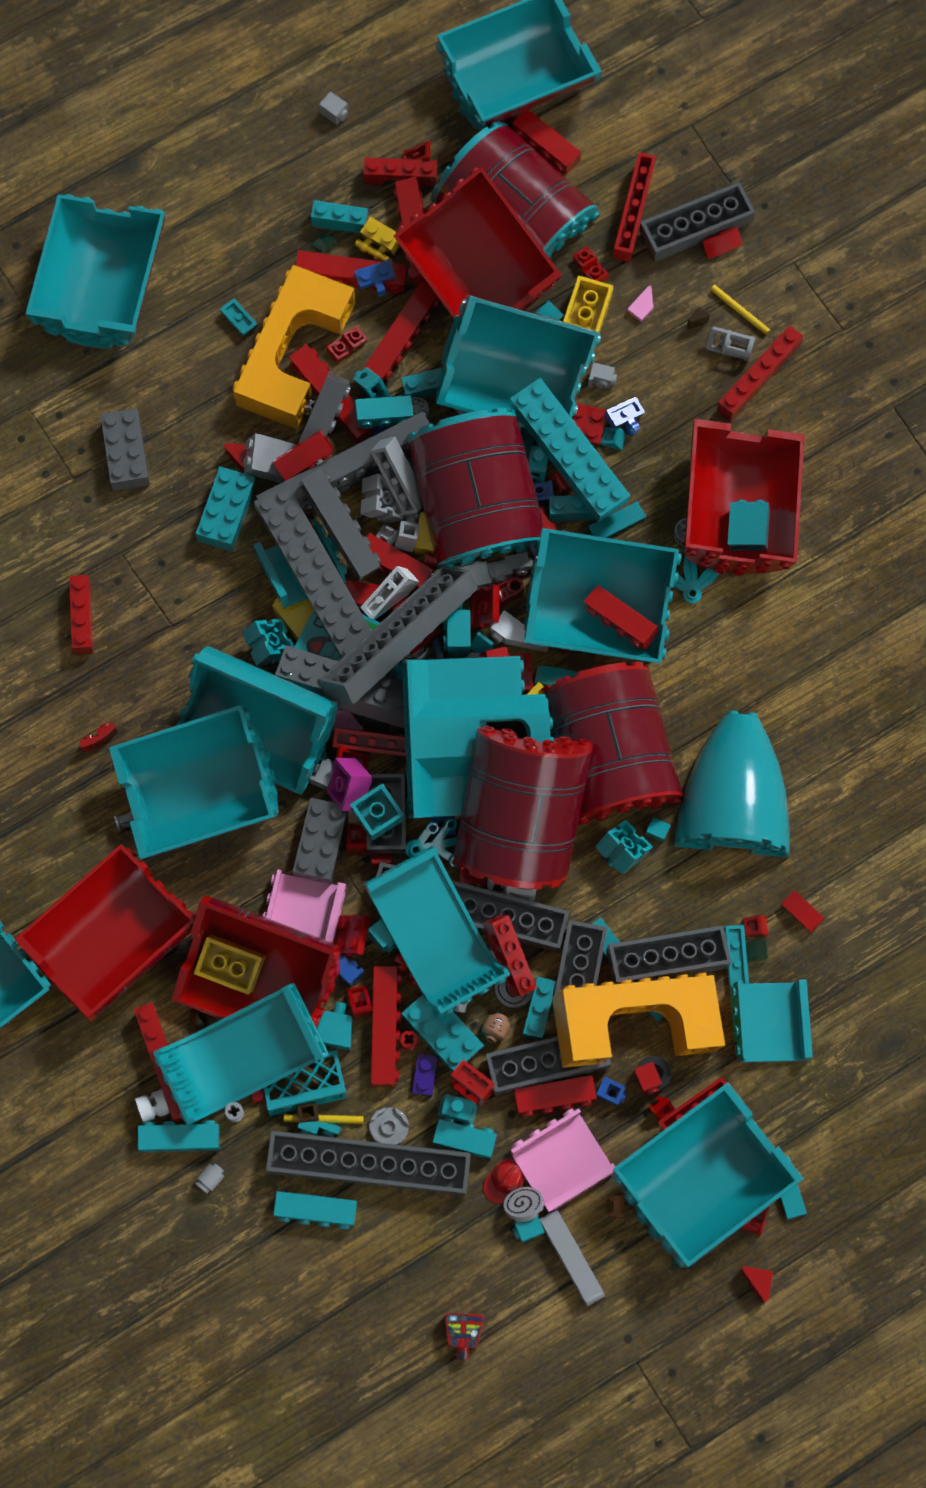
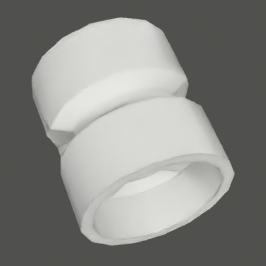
M162 1089L152 1092L150 1097L143 1095L135 1098L143 1122L155 1119L156 1115L162 1117L170 1114Z

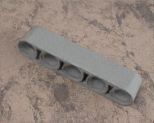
M557 1209L539 1218L546 1235L585 1304L589 1306L605 1297L602 1288Z

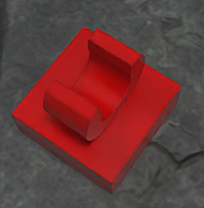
M657 1096L656 1100L658 1103L655 1106L652 1104L648 1105L658 1121L675 1110L670 1100L665 1096L663 1098Z

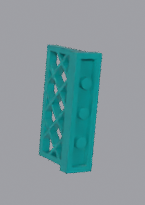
M330 1051L328 1056L320 1059L319 1062H314L317 1066L312 1073L302 1068L296 1071L293 1078L289 1076L284 1077L290 1081L285 1090L276 1085L278 1081L270 1084L269 1089L267 1086L264 1087L269 1115L274 1116L295 1111L298 1104L316 1102L317 1105L346 1099L347 1094L337 1051ZM334 1057L335 1063L331 1069L322 1064L326 1058ZM320 1067L328 1071L324 1080L314 1076ZM300 1072L309 1076L304 1085L295 1080ZM331 1074L339 1078L340 1084L331 1086L326 1082ZM312 1078L321 1083L316 1090H311L307 1087ZM293 1083L302 1088L295 1095L287 1092ZM273 1088L282 1092L279 1099L270 1100L269 1094Z

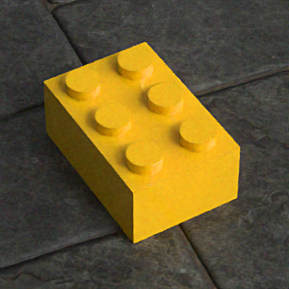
M578 276L563 322L598 331L600 335L612 298L613 285Z
M211 934L206 938L194 974L249 995L254 991L266 954Z

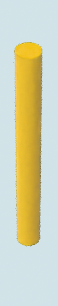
M716 285L711 287V292L763 334L767 335L770 332L767 326Z
M284 1114V1122H299L298 1114ZM319 1115V1121L316 1122L363 1124L364 1116Z

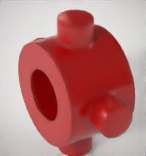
M263 1088L252 1093V1103L266 1101Z

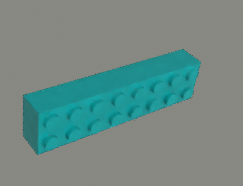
M541 378L510 398L509 407L515 410L518 419L598 523L628 503L631 495Z

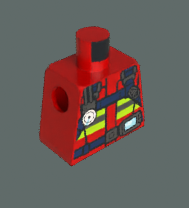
M445 1313L448 1347L457 1348L456 1360L468 1361L469 1349H477L484 1315Z

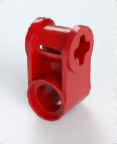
M513 577L496 585L500 586L499 608L522 597L524 594L523 581L518 577ZM513 585L520 586L518 591H513L510 588Z
M770 1205L743 1225L741 1230H748L761 1237Z

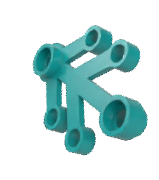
M451 817L447 818L431 842L425 843L430 834H435L438 831V825L434 821L427 822L420 836L406 844V854L411 858L423 850L434 846L439 855L448 860L452 867H457L455 863H452L454 854L445 849V847L456 846L457 837L444 839L450 830H454L457 827V822ZM453 821V825L448 827V823ZM430 825H435L433 830H429ZM414 847H418L416 852H412Z

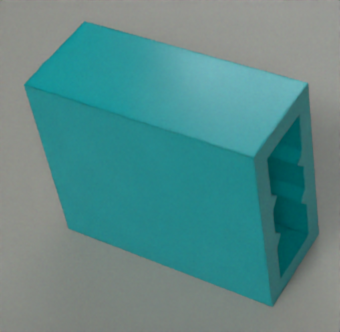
M736 500V502H730L728 547L730 551H768L770 519L768 502L763 500H755L754 502Z

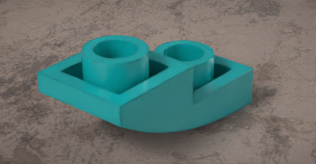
M538 666L534 683L536 685L540 682L543 686L550 685L552 687L556 680L565 676L574 678V675L578 673L561 668Z
M304 1122L298 1125V1128L301 1129L300 1133L305 1135L314 1134L317 1136L319 1129H323V1134L333 1137L334 1134L339 1135L341 1130L339 1126L323 1122Z

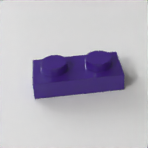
M418 1054L412 1094L432 1097L437 1056Z

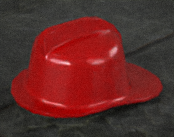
M514 1159L502 1160L485 1179L484 1193L490 1201L503 1203L507 1195L520 1188L525 1180V1176Z

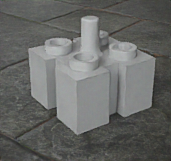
M375 474L363 478L362 493L365 499L361 500V515L369 518L376 517L377 521L385 524L403 520L404 515L383 475Z

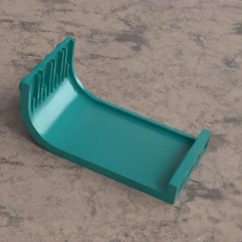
M431 846L363 885L422 994L436 1012L446 1015L455 1009L454 1006L459 1003L463 1005L471 1001L473 995L477 993L481 995L487 992L489 986L503 983L506 981L505 977L510 974L506 967L501 966L495 960L485 945L438 857L439 853L436 847Z
M294 983L180 1041L153 1052L155 1063L161 1068L163 1079L169 1085L172 1091V1098L178 1103L181 1110V1117L188 1125L329 1055Z

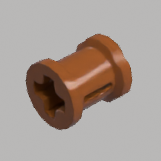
M609 1196L611 1203L608 1217L626 1218V1214H624L626 1199L623 1196Z

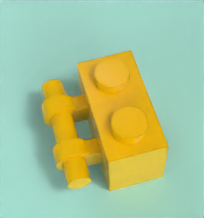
M369 217L360 231L366 241L363 242L357 239L355 242L360 251L367 252L374 256V259L377 261L381 260L383 262L389 260L385 252L394 256L400 247L393 237L396 232L372 217ZM373 243L380 248L377 250L371 247V245Z

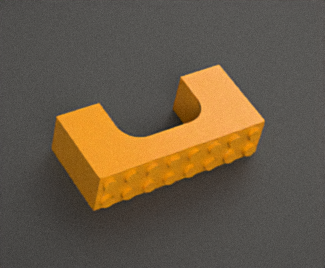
M293 265L291 270H287L285 274V283L278 289V298L270 306L269 311L271 313L268 318L265 317L262 324L263 330L257 334L255 339L256 345L254 349H250L247 356L248 362L242 366L240 371L241 377L239 381H235L232 391H234L236 406L298 429L306 412L305 406H309L310 399H312L311 385L280 371L278 368L293 334L304 325H316L341 335L354 308L355 293L354 288Z
M707 973L695 974V977L689 978L688 975L676 976V979H670L669 976L658 978L657 981H651V978H644L636 983H632V980H624L620 984L614 985L613 982L601 983V986H594L593 983L582 985V988H575V985L563 987V990H559L552 997L562 1068L601 1064L612 1057L607 1027L611 1015L640 1012H657L663 1015L671 1027L675 1056L712 1053L725 1046L714 975L707 976Z

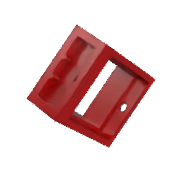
M463 1059L451 1074L449 1085L468 1100L473 1101L481 1109L493 1094L495 1083Z

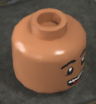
M494 1013L486 1018L481 1029L485 1040L493 1044L505 1040L510 1030V1023L506 1016Z

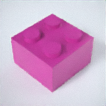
M335 758L327 793L342 811H351L350 804L368 793L369 786L372 783V776L356 758Z

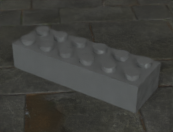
M738 182L641 221L639 233L654 262L698 245L704 239L718 236L720 231L734 227L739 228L752 223L755 211L742 185Z
M319 468L301 479L299 486L359 582L376 572L380 568L381 560L376 552L372 553L370 550L371 544L366 536L362 537L360 533L361 527L358 522L351 519V511L347 504H342L340 501L341 495L336 487L333 488L331 486V478L326 471L323 472Z
M723 925L609 944L606 949L613 985L620 984L624 980H632V983H636L640 979L651 978V981H657L658 978L665 976L676 978L679 975H694L728 969L732 963Z
M558 1037L487 1053L485 1056L490 1079L495 1083V1096L513 1092L514 1089L551 1083L611 1067L609 1058L601 1064L562 1068Z

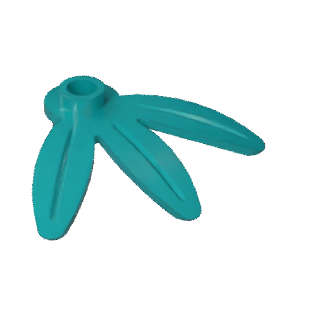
M685 556L683 564L685 580L678 574L677 584H674L673 587L683 591V598L686 602L695 604L702 597L701 590L709 586L719 574L715 573V570L707 568L697 580V566ZM694 591L696 596H690L689 592Z

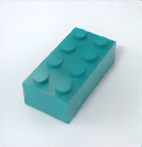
M219 467L196 531L198 542L231 552L234 551L257 486L254 476Z
M424 995L419 997L402 1013L404 1021L452 1073L463 1059L469 1063L484 1050V1045L453 1011L446 1015L436 1012Z

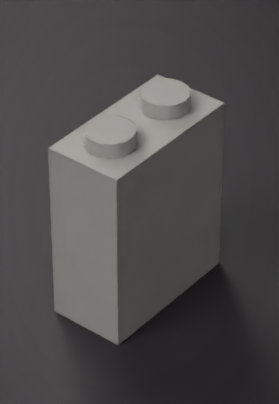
M255 433L245 443L247 451L243 461V466L245 467L244 474L277 483L285 482L273 461L296 446V444Z

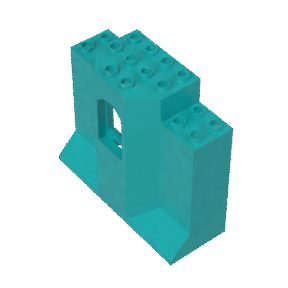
M520 656L405 660L399 662L400 681L403 682L408 797L405 798L406 817L423 818L462 814L477 728L487 726L486 722L520 721L526 728L527 737L534 738L540 742H543V740L554 741L553 737H550L553 720L552 717H549L548 699L545 697V694L522 695V691L525 688L524 680H521L524 664L523 660H520Z

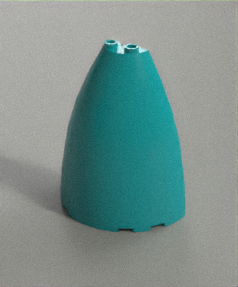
M727 711V715L721 718L707 739L694 763L685 786L673 847L712 850L713 846L751 849L750 854L789 858L790 826L786 789L776 754L760 719L757 718V713L739 714L738 711Z

